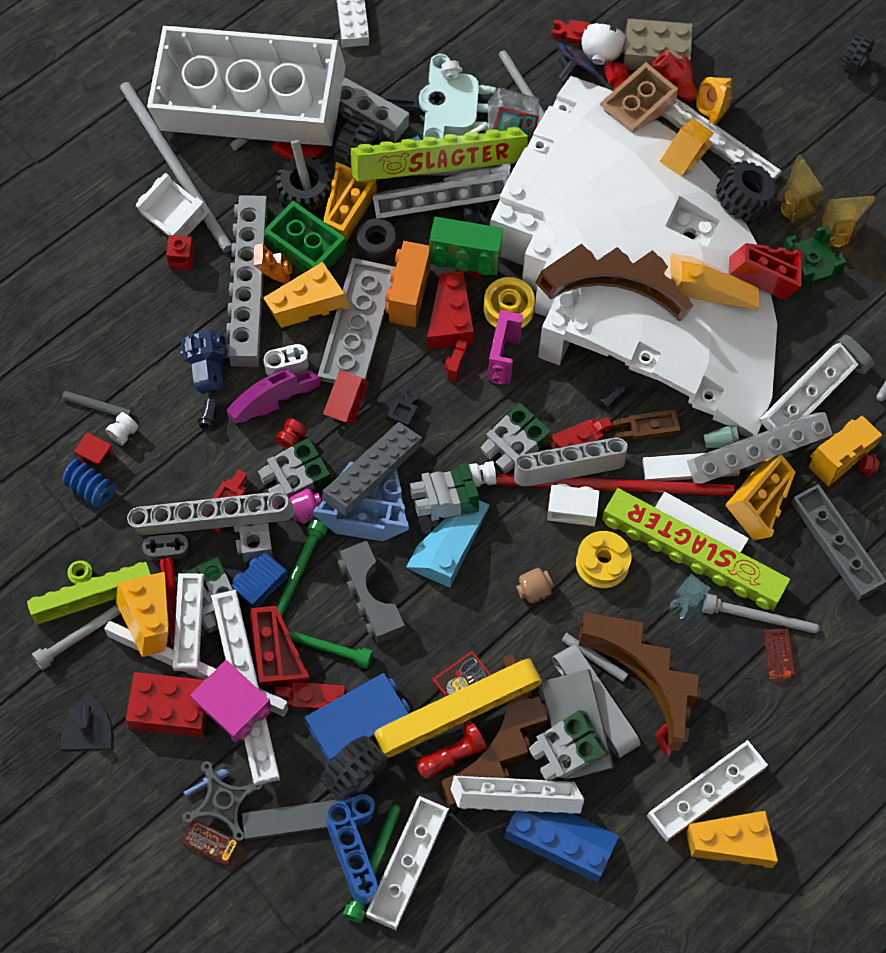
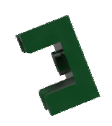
M828 225L817 228L813 238L795 243L797 237L794 235L785 240L783 248L786 251L802 250L800 289L841 276L846 260L842 253L836 259L828 243L832 234Z

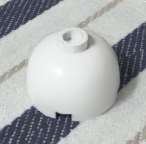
M590 24L587 30L584 29L581 44L585 55L593 63L603 65L608 61L616 60L620 56L626 37L619 29L616 32L610 30L609 25Z

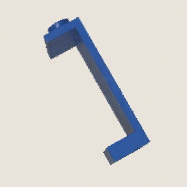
M382 673L305 717L306 725L328 763L354 739L365 735L371 738L379 728L411 712L407 702L404 699L400 700L396 692L398 689L392 678L387 679L385 674Z

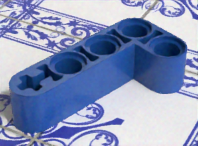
M365 794L332 804L328 809L326 826L352 897L357 903L362 905L372 902L378 887L357 830L358 826L364 825L372 819L375 808L373 799ZM365 806L369 812L365 814L359 813L356 807ZM341 814L345 819L337 822L331 816ZM348 837L352 839L353 844L346 846L341 843L340 839ZM358 861L361 863L362 868L359 870L352 869L349 863ZM362 883L365 889H369V893L360 890Z

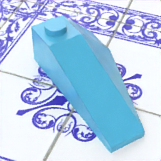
M479 500V512L446 517L416 547L406 569L451 588L490 505Z

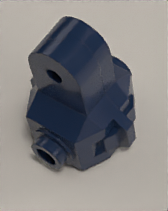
M204 330L189 334L181 340L182 347L180 351L183 361L192 365L194 386L201 394L209 393L222 387L221 362L227 356L226 347L228 344L227 338L223 333Z

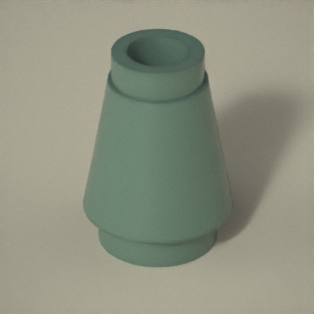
M728 425L704 434L706 448H722L738 442L737 427H730Z

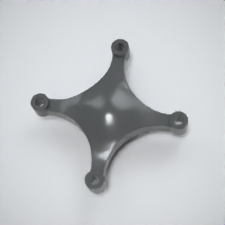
M206 761L201 766V771L205 773L208 782L206 798L197 809L184 813L182 821L185 824H189L193 819L205 816L219 819L229 826L233 833L234 841L240 842L244 838V833L240 830L237 821L238 807L245 796L253 791H259L262 784L258 785L259 787H255L254 781L249 785L241 787L225 784L216 777L211 763Z

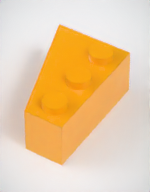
M863 416L855 421L852 419L844 426L843 430L835 433L829 440L817 447L810 456L812 460L808 468L829 487L856 464L864 454H867L877 446L882 434Z

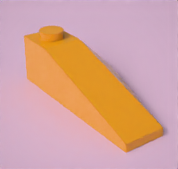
M671 253V280L688 298L754 310L760 308L759 288L695 257Z

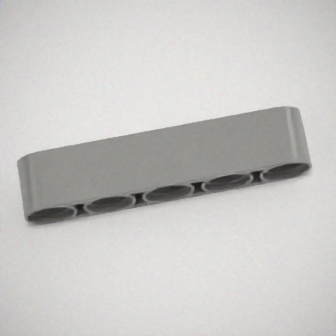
M610 438L524 454L516 458L514 481L520 486H532L620 469L625 465L628 446L621 438Z
M573 644L553 656V663L561 676L586 669L591 670L608 745L614 755L620 758L640 746L637 734L578 647Z

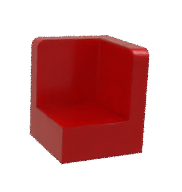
M89 433L84 435L74 450L76 458H79L82 464H87L88 461H91L96 465H100L105 456L112 458L114 455L111 444Z

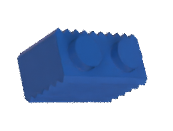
M264 552L261 556L257 555L251 560L249 569L245 573L240 572L234 577L231 587L233 590H236L237 597L249 608H258L287 578V570Z

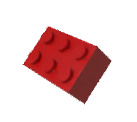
M134 672L125 720L129 729L204 737L208 714L202 708L198 709L192 703L190 695L205 680Z

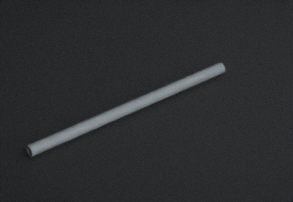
M129 82L123 83L120 86L121 91L183 189L195 199L198 197L204 202L209 213L203 220L223 252H229L232 249L230 240Z

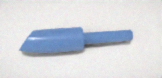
M221 769L219 771H216L214 774L219 780H222L225 777H227L230 774V772L225 769ZM203 778V782L184 792L185 796L205 786L208 788L207 778Z

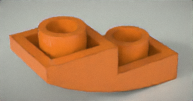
M263 243L255 245L254 266L274 280L284 284L289 283L290 274H292L291 262L282 253L273 254Z

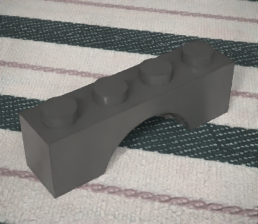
M364 541L341 550L340 560L337 561L341 573L347 574L349 578L347 586L352 596L356 594L359 601L356 603L360 616H365L368 624L365 627L369 637H374L377 644L405 634V625L396 605L377 601L367 590V582L376 571V560L368 542Z

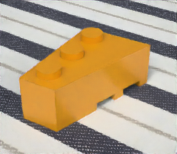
M692 118L679 130L660 162L682 177L686 170L691 172L697 162L708 151L713 143L710 139L714 132Z
M336 162L335 175L332 180L331 193L328 198L323 222L343 235L347 242L373 201L374 193H377L376 179L357 181L351 174L350 167Z
M323 262L264 297L270 312L281 328L309 320L308 317L318 314L324 316L330 314L329 311L351 308L344 292Z
M782 454L761 461L725 505L753 541L772 537L774 532L772 529L773 524L781 513L780 505L783 498H786L795 475L794 469Z
M165 572L119 582L116 604L141 656L144 657L166 651L168 619Z
M765 811L693 823L686 830L692 857L740 862V864L762 865L767 868H773L778 862Z

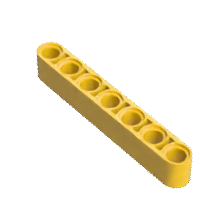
M524 659L379 728L374 733L382 752L387 757L394 756L533 690L542 683V680L532 660Z

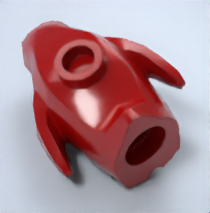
M668 49L654 60L652 66L678 89L677 97L686 102H691L698 96V91L692 79L691 63L685 54H681L683 64Z

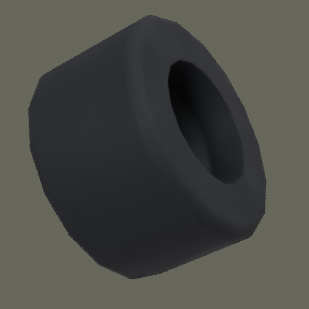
M377 218L362 223L356 235L359 255L364 260L374 263L385 262L393 257L397 247V234L392 224L384 219ZM373 237H381L385 242L374 245L369 243L368 240Z

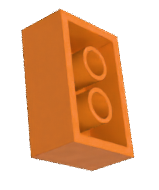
M403 241L402 249H397L395 262L397 264L396 269L393 268L391 272V289L388 288L386 292L385 302L387 304L385 313H389L390 323L416 327L430 271L429 246Z

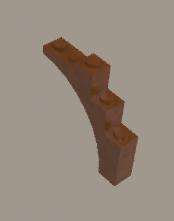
M581 243L544 268L535 282L550 300L565 292L581 287L607 286L633 291L665 308L679 322L686 318L694 306L689 298L664 274L668 266L653 250L635 263H632L629 257L618 247L597 260L594 254Z
M585 612L580 625L578 646L599 651L616 659L631 669L647 685L656 697L664 714L668 729L669 749L679 751L682 743L688 740L689 727H685V722L689 719L690 709H692L695 701L700 700L702 686L698 685L699 675L673 671L674 659H670L671 649L645 644L646 633L642 632L643 622Z
M513 654L505 656L502 662L503 669L520 661H515ZM531 690L508 701L506 715L500 731L490 747L479 759L460 773L442 780L441 788L449 811L459 808L451 791L454 776L510 779L507 769H502V767L527 759L530 744L527 736H522V734L546 727L549 717L548 706L546 703L541 702L539 696L529 699L532 697Z

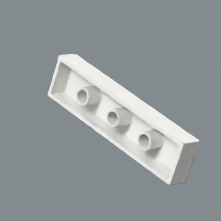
M337 0L342 47L369 45L364 0Z
M841 343L833 345L759 419L767 430L808 416L859 364Z
M747 740L650 811L647 817L665 841L668 842L764 771L768 765Z
M454 776L451 791L458 807L463 809H502L509 811L522 810L525 812H567L573 814L581 813L584 798L575 782Z
M418 797L378 886L375 897L366 913L367 918L397 930L447 817L448 808L423 797Z

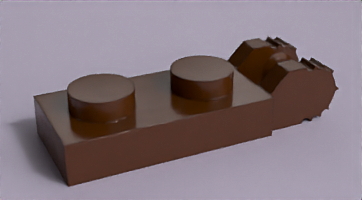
M675 409L631 415L628 418L613 420L611 423L613 430L625 429L630 426L631 431L617 433L614 438H621L625 442L632 439L635 441L680 433Z

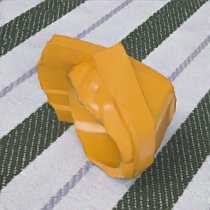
M708 77L701 83L696 98V106L701 114L709 118L708 124H717L730 107L733 98V88L730 86L732 79Z

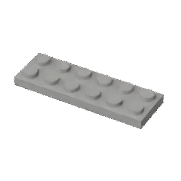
M352 258L343 288L351 308L345 310L339 308L336 311L318 373L319 381L334 384L339 370L364 379L367 378L386 310V292L388 288L391 289V272L396 267Z

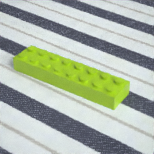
M139 562L132 567L121 568L117 572H108L102 577H93L89 581L78 582L74 586L63 587L59 591L48 592L41 597H33L27 601L30 614L35 624L39 625L114 600L117 596L119 582L149 576L150 572L146 562Z

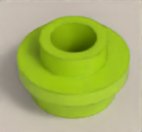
M75 561L68 568V577L74 584L89 581L92 577V568L85 561ZM78 571L85 572L84 575L80 577L76 576Z

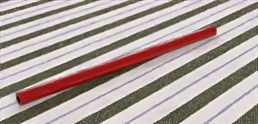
M496 473V485L520 486L514 481V474ZM581 477L532 486H522L551 488V485L567 484L574 488L591 487L594 490L616 491L619 488L625 492H666L668 494L728 497L734 495V485Z

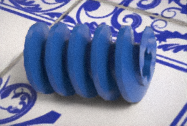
M79 458L72 460L63 474V484L66 487H70L73 492H77L80 497H84L87 502H91L95 508H100L108 503L116 490L115 484L109 486L110 480L104 479L102 481L103 476L100 473L95 475L93 468L88 470V465L86 463L81 464Z

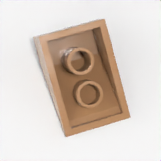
M646 62L600 103V106L629 131L634 132L659 118L676 103L678 89Z

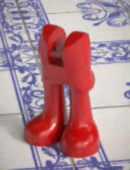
M470 720L463 724L464 736L459 742L421 756L416 762V768L421 776L431 778L447 767L455 766V760L485 750L487 745L475 724Z

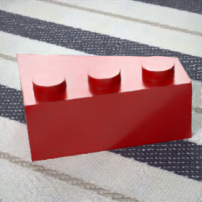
M745 243L729 256L730 275L785 300L801 287L802 250L790 252L786 251L785 248L775 250L769 249V246Z
M463 271L440 274L427 336V350L456 347L458 338L468 340L467 345L473 344V326Z
M277 606L251 608L250 622L258 687L307 682L309 675L300 660L297 649L293 645Z

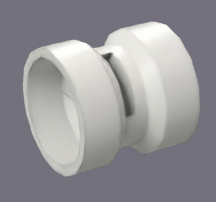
M121 412L116 418V422L110 424L105 431L113 441L123 446L128 440L129 434H134L139 427L131 417Z
M493 461L485 462L484 465H478L477 463L469 464L476 487H480L481 484L485 483L487 485L496 484Z

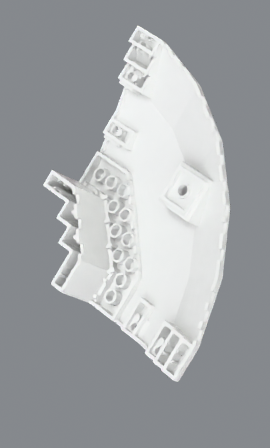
M571 76L557 94L553 107H548L533 133L528 147L524 149L500 195V201L490 222V226L503 228L501 257L524 265L522 281L526 282L532 290L536 291L534 312L547 317L542 326L538 358L560 366L570 342L605 356L611 355L625 362V365L630 366V370L659 380L689 396L688 403L693 404V408L714 415L713 420L730 425L731 427L736 426L738 434L748 438L757 435L762 424L759 419L767 412L773 392L777 320L770 293L759 289L760 308L758 310L689 298L694 306L686 318L679 322L665 308L633 291L607 286L581 287L565 292L550 300L535 283L544 268L581 243L594 254L597 260L618 247L629 257L632 263H635L653 250L668 266L664 274L670 279L671 253L695 257L729 274V256L745 243L757 244L745 221L734 218V215L728 214L727 210L720 205L721 202L718 201V194H716L717 184L720 180L701 159L691 172L686 170L682 177L660 162L677 135L673 130L655 119L634 132L629 131L600 106V103L613 92L612 90ZM691 232L695 235V238L690 239L683 234ZM647 357L649 361H643L641 358ZM710 395L712 399H706L704 396Z

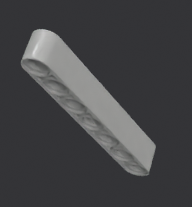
M270 492L136 507L129 512L127 520L130 526L139 534L146 536L286 521L293 517L295 506L285 493ZM285 503L282 509L277 510L280 504ZM262 505L259 511L254 512L256 507ZM238 508L237 512L231 515L232 510ZM215 510L214 514L208 517V514ZM191 513V516L188 519H185L186 515ZM165 516H168V518L164 522H162V519ZM145 518L144 522L139 524L140 520Z

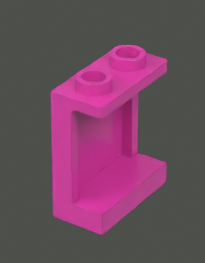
M500 310L489 358L487 379L495 384L502 385L510 384L513 359L504 358L502 355L505 342L519 344L523 314Z
M225 660L190 695L192 703L198 709L202 708L231 736L235 743L240 738L242 740L245 739L253 730L252 726L258 720L260 722L263 721L271 712L270 699L228 660Z

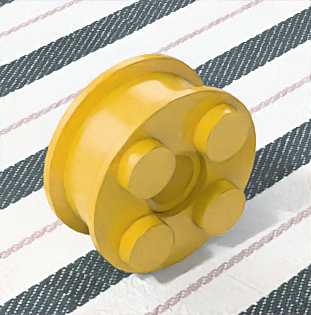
M505 277L494 281L487 288L484 296V315L487 321L496 328L499 313L502 310L523 314L522 328L525 327L533 317L535 304L533 290L526 282L518 278ZM506 302H511V303H513L514 305H512V306H507V305H505L504 303H506Z
M594 532L588 535L580 544L576 558L577 571L580 577L593 587L602 589L614 587L620 584L628 573L631 563V550L627 542L613 532ZM605 557L609 560V562L602 563L598 560V558Z

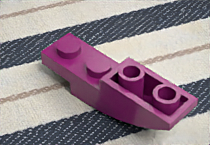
M288 368L276 372L242 393L227 409V414L235 423L247 422L250 418L259 415H268L272 411L279 409L278 400H286L291 398L292 395L312 391L313 388L319 387V377L311 370L295 375Z

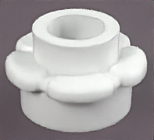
M448 61L442 64L440 72L446 79H454L459 76L458 74L462 71V68L459 67L458 61Z

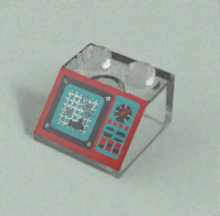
M499 88L488 101V130L506 131L510 127L520 128L528 136L529 145L539 119V98Z

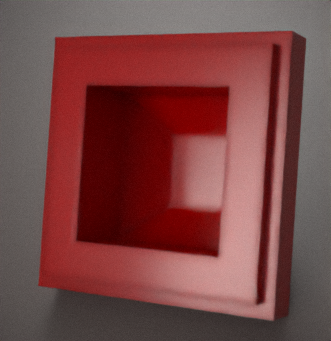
M665 723L657 732L655 738L665 756H669L673 750L669 749L668 729Z

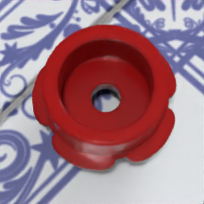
M864 454L859 463V471L865 473V476H870L872 473L875 474L879 467V460H877L875 454Z

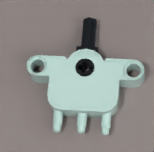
M437 54L432 57L429 85L425 86L421 91H416L415 97L386 95L385 97L386 101L399 108L414 109V115H419L425 122L423 138H444L447 134L462 136L481 125H485V128L481 131L493 129V124L476 122L477 112H494V105L478 103V94H496V88L478 85L477 79L469 74L459 73L457 78L446 79L440 71L442 70V64L450 61V59L443 54Z

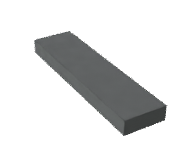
M339 800L242 813L245 841L327 829L326 817L328 809L332 804L339 802ZM341 814L331 816L337 822L345 819Z

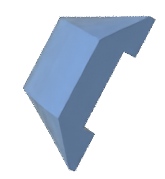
M349 462V464L346 466V468L343 470V472H344L348 467H350L354 462ZM397 469L346 516L324 501L313 510V515L334 533L385 541L407 531L409 528L408 521H406Z

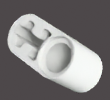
M294 344L268 351L264 356L267 376L286 368L294 375L306 371L309 365L307 349L303 345ZM272 363H280L278 366H271Z

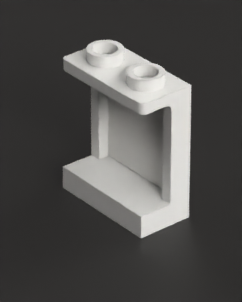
M166 173L154 182L152 188L146 194H143L136 204L140 213L168 236L187 237L209 213L203 201L198 197L196 199L173 182Z

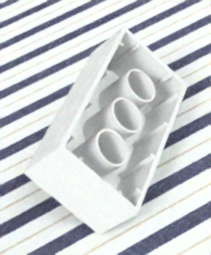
M163 26L147 108L160 131L291 142L294 139H299L300 143L332 146L346 64L338 40Z

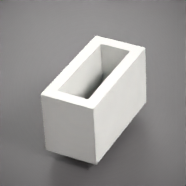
M567 484L551 485L547 520L595 526L599 491L591 487L574 488Z

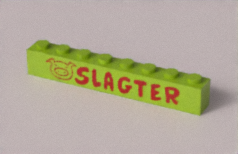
M510 127L506 131L492 129L480 134L467 132L462 136L447 134L444 138L424 137L423 140L418 141L404 139L400 143L386 141L374 146L361 144L356 148H351V174L357 181H367L517 163L524 149L528 147V136L520 128Z
M617 488L604 510L602 520L610 528L622 530L631 539L640 540L648 544L650 549L669 555L670 559L676 563L686 564L695 573L704 574L712 578L716 584L733 589L738 596L750 598L763 609L774 611L790 581V578Z

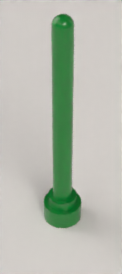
M318 520L310 521L307 528V535L309 537L277 604L281 617L287 608L317 541L325 537L328 531V527Z
M288 630L292 642L352 659L354 663L358 664V667L368 669L373 657V650L363 647L362 649L354 650Z
M398 804L391 806L369 861L374 875L377 872L400 814L401 807ZM362 883L360 890H364L366 893H368L369 889H365ZM355 900L351 901L350 904L346 905L343 916L351 921L362 923L366 913L364 911L365 906L357 903Z

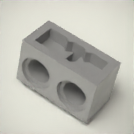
M262 505L256 507L254 512L259 511ZM268 523L234 526L235 532L240 533V539L236 540L238 554H243L244 562L251 561L255 556H261L264 552L273 558ZM251 542L260 543L255 548L248 547Z

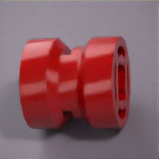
M290 418L284 424V430L277 434L275 440L281 447L287 450L298 444V441L303 439L308 431L300 422Z

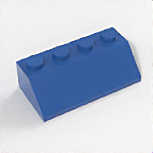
M516 810L505 833V839L597 883L619 838L618 835L574 814L545 811L525 812Z

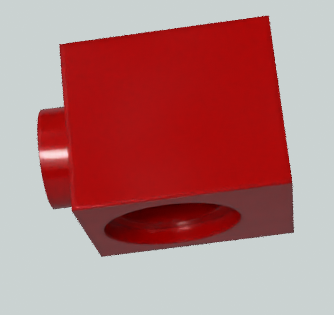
M169 236L166 253L169 269L192 270L194 257L192 237Z

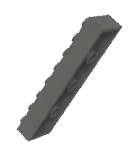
M398 422L323 490L322 500L346 516L421 447L422 437Z
M819 484L793 498L792 506L858 601L885 585V578Z

